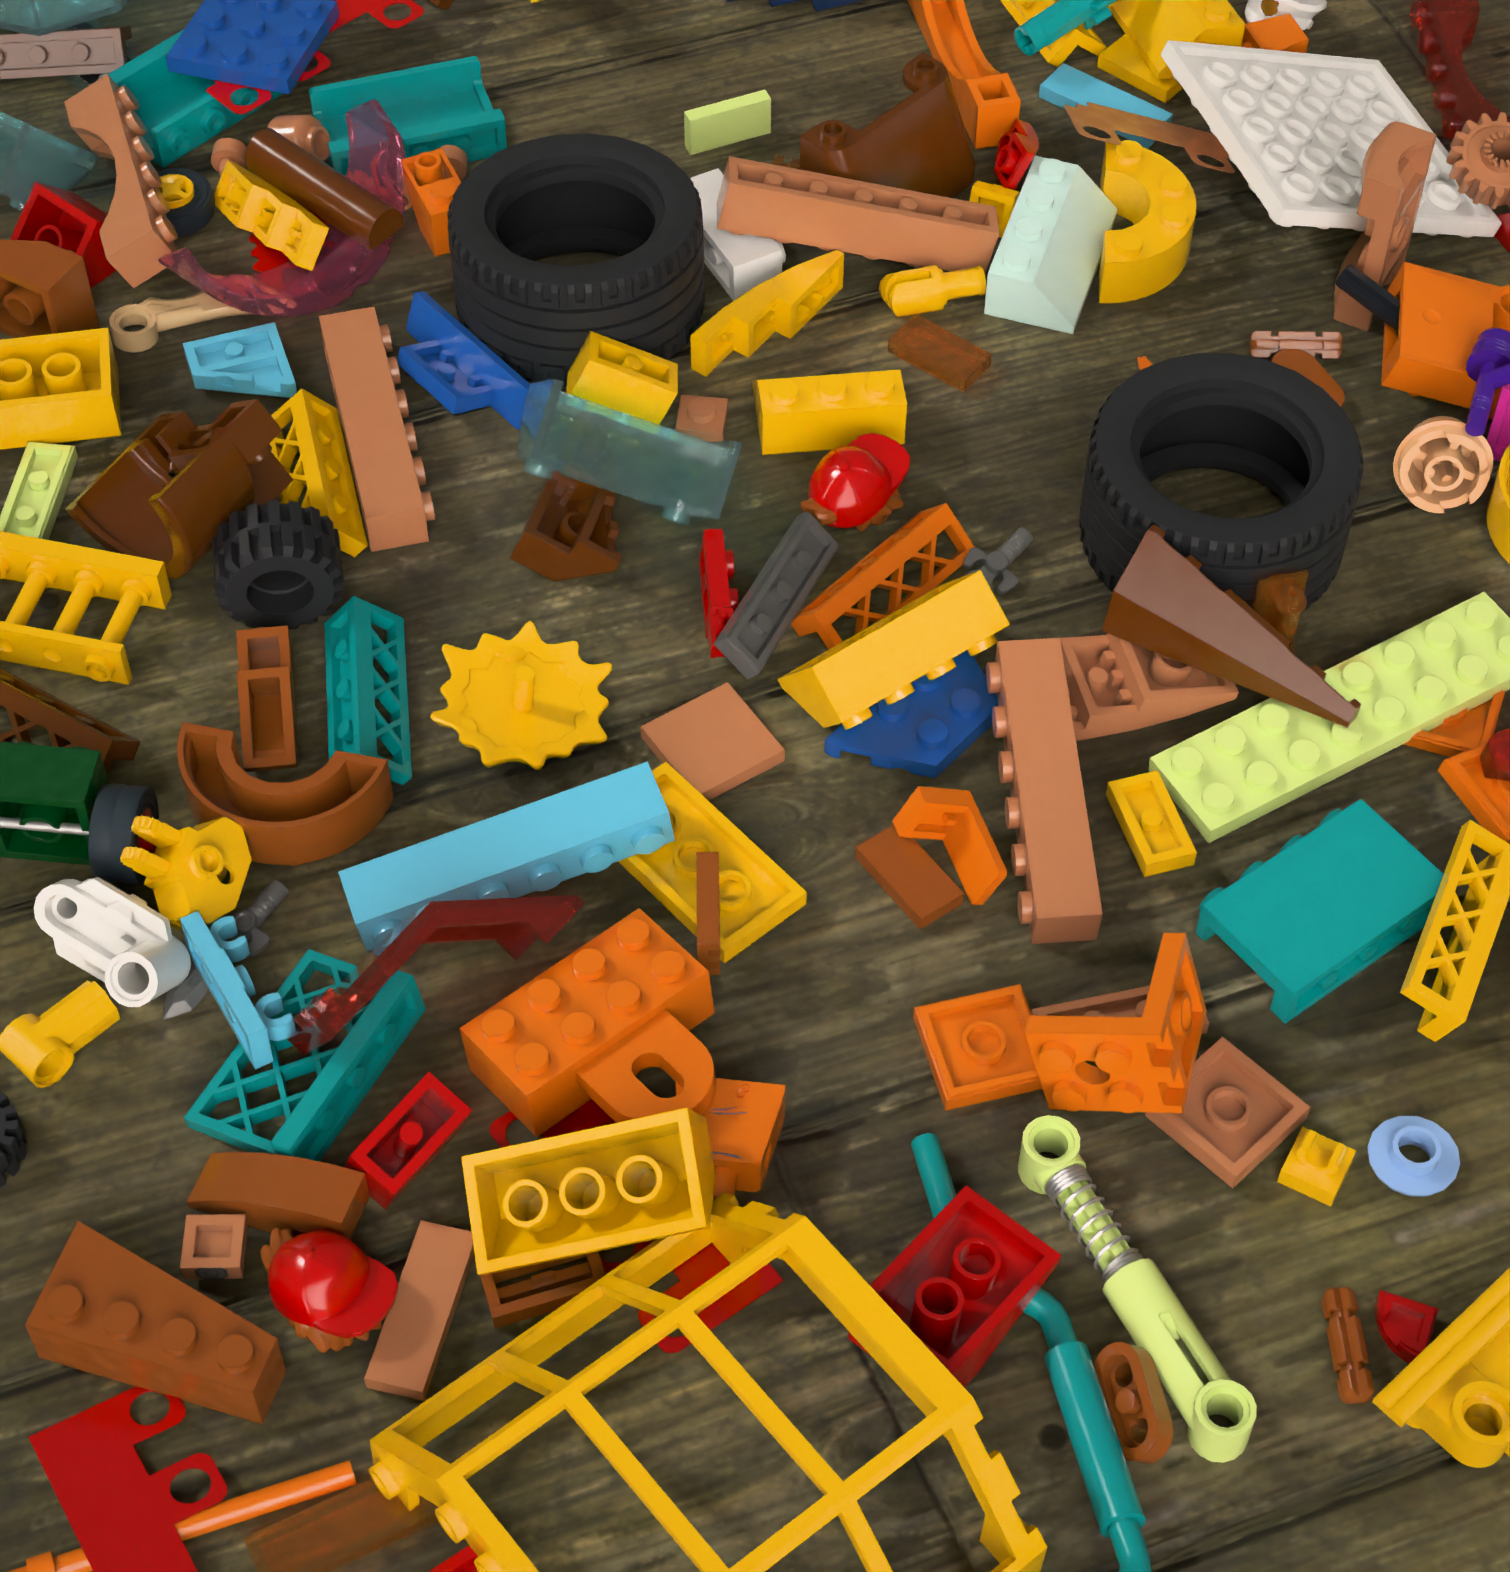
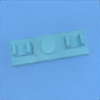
M198 911L180 918L190 957L253 1067L256 1070L274 1062L269 1040L280 1041L291 1037L296 1032L294 1019L291 1013L278 1019L270 1018L284 1011L279 993L263 996L258 1000L255 1007L249 999L256 995L252 980L242 964L234 967L232 964L245 959L250 954L247 939L245 936H241L233 941H225L238 935L234 917L227 916L218 919L211 925L210 930Z

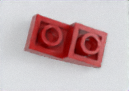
M1017 118L1010 130L1002 135L998 143L995 167L993 169L1003 187L1011 190L1017 189L1039 149V140L1032 125Z

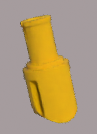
M929 265L923 268L885 275L880 281L879 291L881 298L897 317L931 311H942L944 305L951 299L985 295L986 278L984 270L980 265L944 273L936 265Z

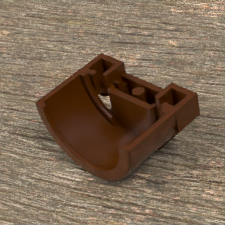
M258 399L232 403L212 424L196 426L185 411L162 414L65 510L93 539L108 551L163 561L168 579L181 578L212 549L213 536L217 535V527L221 522H229L228 516L236 510L244 512L247 505L258 503L260 506L268 504V501L279 500V503L282 501L283 495L281 492L293 481V478L271 452L272 446L269 444L282 429ZM173 471L176 477L173 479L168 475L169 472Z

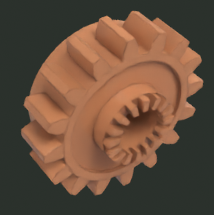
M1500 112L1496 121H1492L1487 113H1483L1477 124L1469 119L1466 121L1462 131H1457L1450 145L1451 150L1446 158V163L1453 165L1448 176L1450 179L1456 180L1459 186L1458 192L1460 194L1465 193L1473 200L1474 204L1489 205L1491 209H1496L1497 206L1507 205L1510 208V123L1507 122L1505 112Z

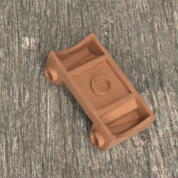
M1394 121L1389 123L1370 144L1361 167L1362 191L1357 211L1358 215L1369 218L1365 231L1358 237L1345 256L1338 276L1348 265H1353L1382 287L1392 283L1401 266L1406 261L1437 134ZM1335 283L1333 319L1368 332L1371 327L1373 313L1337 287Z

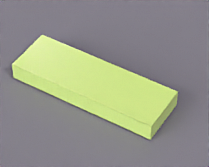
M37 442L27 443L0 515V531L49 540L78 459L75 446Z

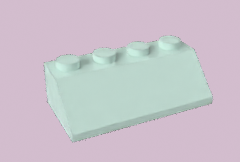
M1034 157L988 271L984 314L1069 334L1074 333L1101 260L1105 231L1112 230L1118 211L1116 206L1079 165L1052 158Z

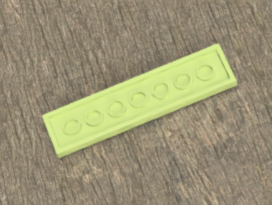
M1482 592L1325 670L1326 676L1324 681L1348 702L1355 698L1361 704L1356 719L1348 728L1279 700L1269 698L1150 757L1148 770L1149 772L1158 770L1172 800L1205 840L1211 843L1410 741L1414 734L1422 730L1428 732L1443 724L1444 719L1456 715L1466 708L1469 711L1492 699L1494 694L1505 690V692L1510 690V618L1485 592Z

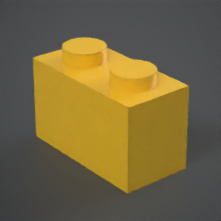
M593 331L589 332L567 373V403L575 405L582 411L594 412L618 421L628 428L639 429L653 435L678 394L677 363Z

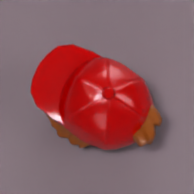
M876 433L858 436L847 446H840L831 450L819 462L811 476L808 500L800 502L802 513L808 510L822 526L827 525L835 528L855 526L859 533L867 529L870 524L880 526L893 511L902 508L904 505L897 488L909 472V454L897 441Z
M276 1227L270 1234V1245H264L260 1250L264 1268L268 1273V1289L275 1309L280 1312L283 1318L287 1319L288 1324L294 1329L298 1337L306 1340L310 1339L320 1352L324 1353L329 1348L336 1352L340 1351L344 1346H350L354 1338L367 1341L370 1330L382 1328L381 1321L387 1316L395 1303L399 1288L395 1273L379 1261L367 1256L361 1248L341 1234L327 1230H314L294 1237L290 1229L280 1230Z

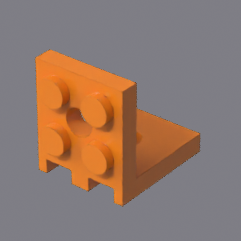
M1163 933L1142 1017L1029 1015L1024 1034L1050 1110L1183 1114L1207 1013L1186 933ZM1085 1061L1095 1062L1098 1067L1092 1066Z

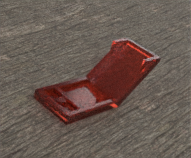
M578 895L429 902L400 921L335 990L330 987L320 997L318 995L315 996L294 1017L293 1020L300 1027L289 1037L288 1041L303 1055L331 1041L422 944L495 940L516 960L538 937L545 944L550 942L585 902Z

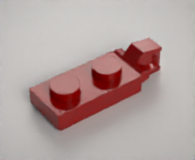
M705 529L702 535L698 562L705 635L709 641L710 658L725 657L714 645V642L738 607L737 588H729L728 579H733L734 553L732 549H725L723 529Z

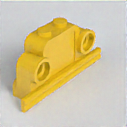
M1510 1267L1380 1391L1372 1401L1398 1426L1402 1427L1406 1423L1413 1428L1422 1429L1456 1460L1464 1465L1475 1468H1484L1495 1464L1500 1460L1504 1452L1510 1457Z

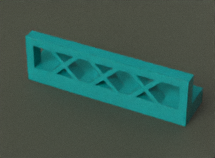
M353 596L324 623L329 760L336 750L386 759L377 755V740L380 739L393 755V761L387 759L391 781L404 785L412 778L404 618ZM371 623L387 630L386 644L382 642L372 629ZM374 659H377L389 675V683L386 684L373 667ZM378 698L391 715L390 724L386 722L375 707V699Z

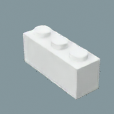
M717 168L690 179L701 198L704 263L734 301L755 286L782 273V263L786 261V254L782 243L771 238L749 234L736 235L727 230L717 229V199L724 176Z

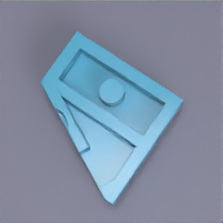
M275 322L183 343L185 357L195 389L291 398L297 393L296 383Z

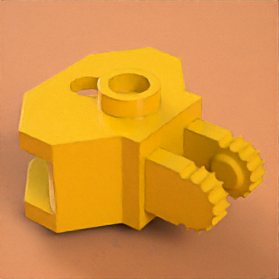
M141 815L134 818L131 831L157 847L154 854L149 853V851L143 848L126 847L123 849L120 862L146 877L144 885L153 889L159 913L169 919L170 927L182 932L180 918L196 911L200 913L205 924L208 925L236 908L252 860L244 830L239 824L224 816L192 828L186 827L177 830L153 817ZM228 870L230 873V881L226 885L221 882L224 880Z

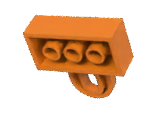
M640 908L459 1028L470 1071L535 1137L544 1133L591 1099L618 1123L683 1108H689L703 1115L715 1096L716 1078L712 1057L704 1044L690 1032V1030L715 1013L709 971ZM658 1067L664 1070L683 1089L674 1097L660 1098L654 1095L635 1076L645 1068Z

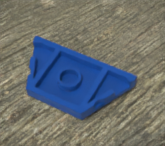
M966 650L953 658L957 666L949 672L930 681L925 674L911 682L915 691L890 705H887L884 699L869 707L873 716L850 729L845 730L841 724L825 739L824 752L835 758H840L842 751L869 756L873 766L887 769L902 768L911 774L936 778L992 726L993 706H998V699L995 693H988L984 673L974 656H970Z

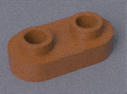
M1124 1342L1111 1343L1098 1354L1094 1367L1125 1459L1143 1464L1155 1463L1167 1453L1171 1445L1173 1423L1151 1355L1142 1347ZM1131 1372H1132V1374H1133V1379H1132V1381H1131V1383H1130V1375H1131Z

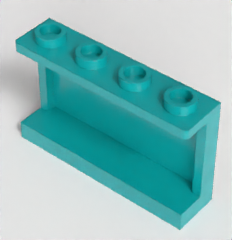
M184 29L108 74L119 87L126 85L137 99L139 108L135 111L147 130L143 138L154 154L153 161L163 168L284 93L270 91L272 97L268 102L246 114L233 113L206 92L207 88L216 83L212 79L168 71L166 56ZM241 88L231 94L230 100L236 105H250L258 99L259 94L252 88Z
M477 56L320 85L309 89L312 116L320 121L330 136L331 142H328L329 156L326 159L327 164L344 176L351 171L357 170L365 172L370 178H390L392 174L402 172L399 160L436 150L443 145H454L464 150L468 156V162L489 158L507 148L505 118L501 108L494 110L482 83L481 64Z
M1359 799L1344 810L1337 808L1331 811L1321 821L1319 827L1307 835L1298 834L1292 837L1277 855L1265 863L1260 860L1250 865L1240 879L1226 889L1218 887L1211 891L1199 906L1200 914L1195 934L1203 941L1217 934L1274 990L1270 1010L1286 1024L1424 928L1444 874L1368 804Z

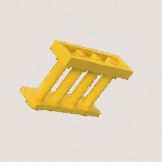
M0 531V579L25 583L5 622L0 621V660L85 676L99 682L111 681L129 685L132 680V673L122 642L140 606L159 609L166 608L172 593L164 562ZM45 588L72 592L53 631L26 626ZM92 597L119 601L101 640L74 635Z

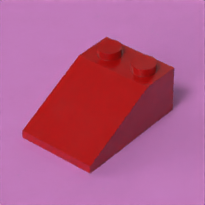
M966 1185L870 1286L965 1388L982 1369L1060 1262L1061 1254ZM849 1332L848 1339L870 1355Z

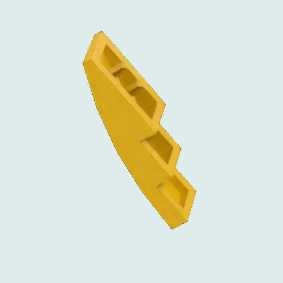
M227 160L214 193L215 206L236 227L252 232L265 246L282 251L296 266L312 271L329 228L292 198L237 163Z
M834 250L798 264L755 286L718 311L690 335L691 369L707 377L733 350L749 358L774 332L791 339L843 288L844 253Z

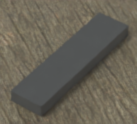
M808 510L796 516L714 642V645L747 680L760 673L840 546Z

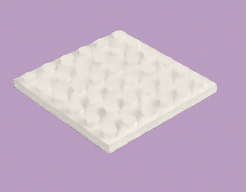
M1171 40L1167 41L1161 53V57L1172 71L1173 77L1179 81L1190 97L1192 105L1201 113L1209 125L1210 131L1218 138L1229 154L1230 160L1238 167L1248 182L1249 188L1257 195L1268 211L1269 217L1277 225L1284 227L1310 226L1320 229L1344 228L1365 231L1369 218L1358 215L1357 211L1362 191L1361 167L1370 144L1389 123L1394 121L1433 133L1379 60ZM1436 137L1412 233H1425L1431 236L1437 234L1459 235L1466 238L1472 236L1494 237L1502 222L1489 205L1481 203L1476 205L1465 193L1460 194L1458 192L1459 186L1456 180L1450 179L1448 176L1453 165L1446 163L1449 152Z

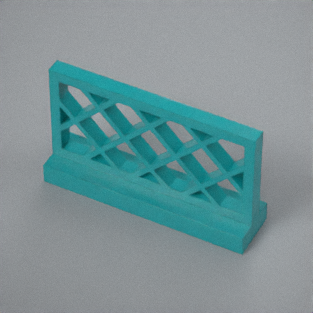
M308 949L276 992L281 996L284 1011L270 1017L271 1019H278L289 1013L293 1015L301 1012L305 1026L297 1028L296 1032L287 1039L280 1041L269 1040L274 1069L244 1079L241 1071L250 1060L239 1042L183 1119L188 1128L249 1152L294 1156L320 1161L425 1012L426 1007L413 975L394 969L390 976L387 977ZM315 971L333 976L334 985L307 994L304 993L303 987ZM367 989L378 992L370 1004L350 1011L347 996ZM339 999L342 1014L312 1023L309 1009ZM347 1028L348 1034L339 1047L322 1053L319 1052L316 1038ZM309 1041L312 1056L281 1066L278 1051ZM316 1071L317 1078L308 1090L292 1096L288 1095L285 1081ZM275 1084L278 1085L280 1100L250 1109L247 1094ZM239 1098L241 1113L221 1120L209 1117L217 1104ZM285 1115L286 1121L272 1141L256 1135L255 1124Z

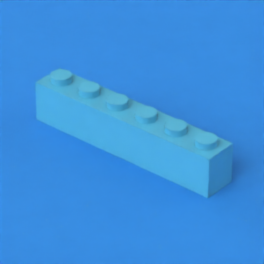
M647 761L344 869L338 873L355 925L366 950L370 951L378 947L397 945L406 937L431 928L440 929L447 927L457 919L481 910L500 908L509 900L528 893L550 890L560 882L587 872H600L608 868L612 863L637 854L653 853L663 845L675 841L668 809Z

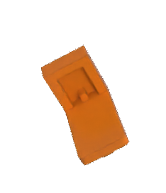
M918 786L892 820L899 837L943 841L972 905H984L1007 876V869L970 790Z

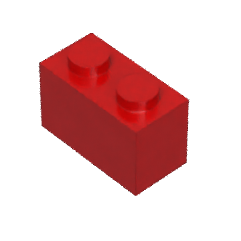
M428 1072L350 1154L345 1168L365 1173L370 1197L387 1210L463 1128L472 1109L432 1073Z

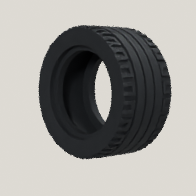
M589 133L551 135L524 141L495 153L477 165L455 191L448 211V234L458 321L524 379L543 384L567 386V373L590 331L668 360L681 350L688 342L690 335L697 330L696 327L700 324L705 304L704 236L701 198L686 172L668 156L645 144L617 136ZM570 252H601L621 256L602 263L580 266H561L536 262L545 257Z
M1195 353L1168 358L1146 367L1116 387V390L1107 397V402L1099 408V414L1095 417L1087 455L1079 518V528L1081 529L1080 541L1083 543V551L1088 556V562L1094 569L1095 574L1113 593L1145 533L1154 524L1166 532L1163 539L1183 557L1192 555L1202 564L1199 571L1223 592L1231 589L1272 626L1278 625L1311 607V604L1318 601L1322 594L1328 590L1331 581L1337 576L1347 544L1364 470V458L1361 453L1362 446L1358 439V434L1345 411L1323 388L1297 371L1266 359L1235 353ZM1212 468L1226 470L1262 483L1274 491L1286 506L1271 514L1253 518L1236 519L1209 516L1174 503L1161 494L1151 482L1164 474L1182 469Z

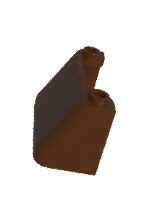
M923 52L909 61L903 69V83L914 93L866 127L857 131L839 120H827L808 130L800 136V170L948 198L956 197L973 183L975 160L946 67Z

